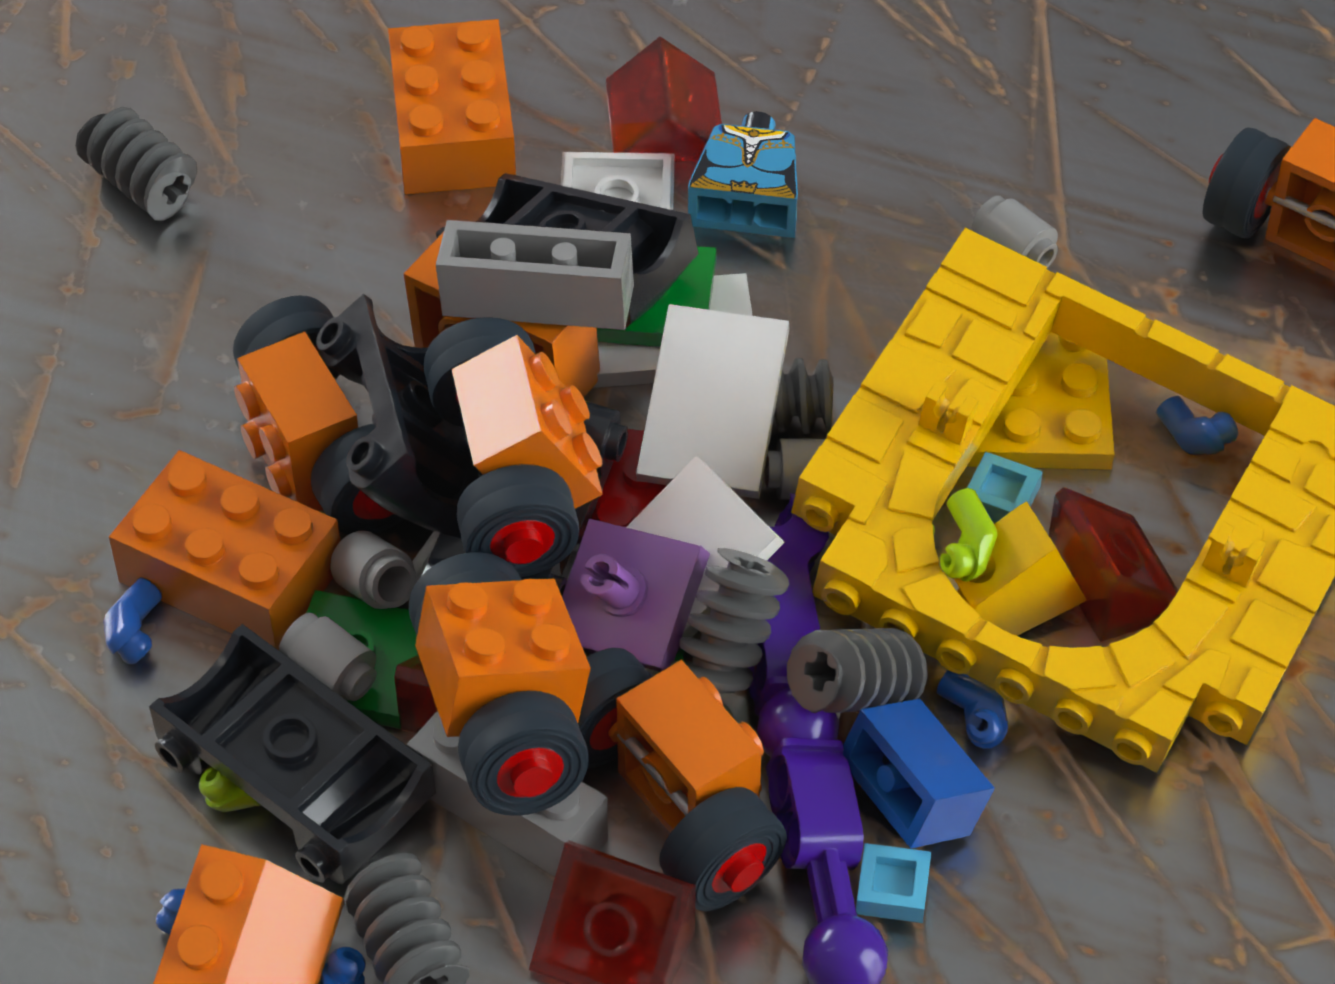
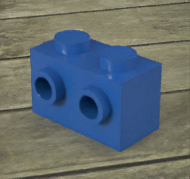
M921 699L861 709L843 744V755L848 760L851 775L910 849L970 836L995 789Z

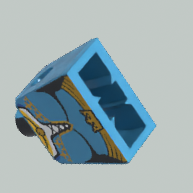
M759 111L746 114L743 117L741 126L729 124L715 126L689 180L688 214H691L693 227L795 238L798 200L795 136L789 131L775 130L776 124L774 119L770 115Z

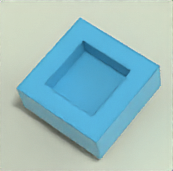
M985 451L967 488L976 491L991 520L998 522L1026 501L1031 507L1041 487L1043 471Z
M865 843L856 904L857 915L923 923L931 852Z

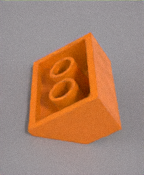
M201 844L153 984H319L345 901L342 897L268 860Z

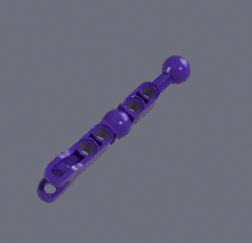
M790 493V502L779 514L775 527H770L784 543L767 560L783 571L788 577L789 586L782 595H775L776 599L780 602L778 615L773 619H765L771 626V634L765 642L757 643L762 649V658L757 665L749 667L753 672V682L748 691L754 701L755 715L759 716L757 735L762 743L764 752L770 757L765 768L768 776L771 810L782 823L787 834L786 845L781 854L782 863L789 869H807L817 925L809 931L803 947L802 967L809 983L880 984L887 969L888 948L880 931L866 919L857 916L848 870L853 871L857 868L861 860L864 835L848 760L843 755V743L837 740L839 719L836 713H826L823 710L813 713L803 708L793 697L787 681V662L793 647L803 636L815 630H820L809 573L829 538V532L816 530L809 526L802 518L791 513L795 494Z

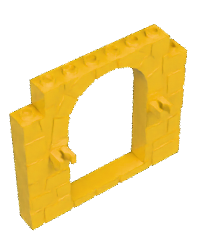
M965 227L892 340L889 341L861 383L860 388L853 395L827 434L826 439L819 446L798 479L791 513L802 518L809 526L816 530L836 535L820 560L812 591L813 596L824 601L830 609L839 614L851 615L875 628H897L910 634L920 645L923 653L937 659L947 670L957 674H966L995 689L1007 701L1015 704H1024L1053 719L1065 731L1073 734H1082L1113 750L1125 762L1142 765L1156 773L1160 769L1188 716L1204 723L1215 734L1231 737L1247 745L1335 578V406L1293 385L1289 387L1284 384V381L1229 354L1223 355L1219 353L1218 349L1156 319L1154 321L1146 318V314L1059 272L1055 274L1047 270L1046 266ZM1050 332L1216 413L1226 412L1230 414L1235 422L1264 435L1249 466L1168 608L1148 628L1146 627L1123 640L1110 643L1106 647H1044L1041 643L1020 638L989 621L986 622L978 612L964 601L947 578L945 572H942L935 549L932 526L935 516Z

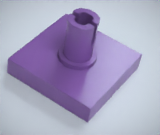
M589 519L562 596L584 652L593 654L608 648H623L632 653L644 668L661 672L670 667L671 662L675 660L679 648L678 643L683 636L710 553L699 545Z

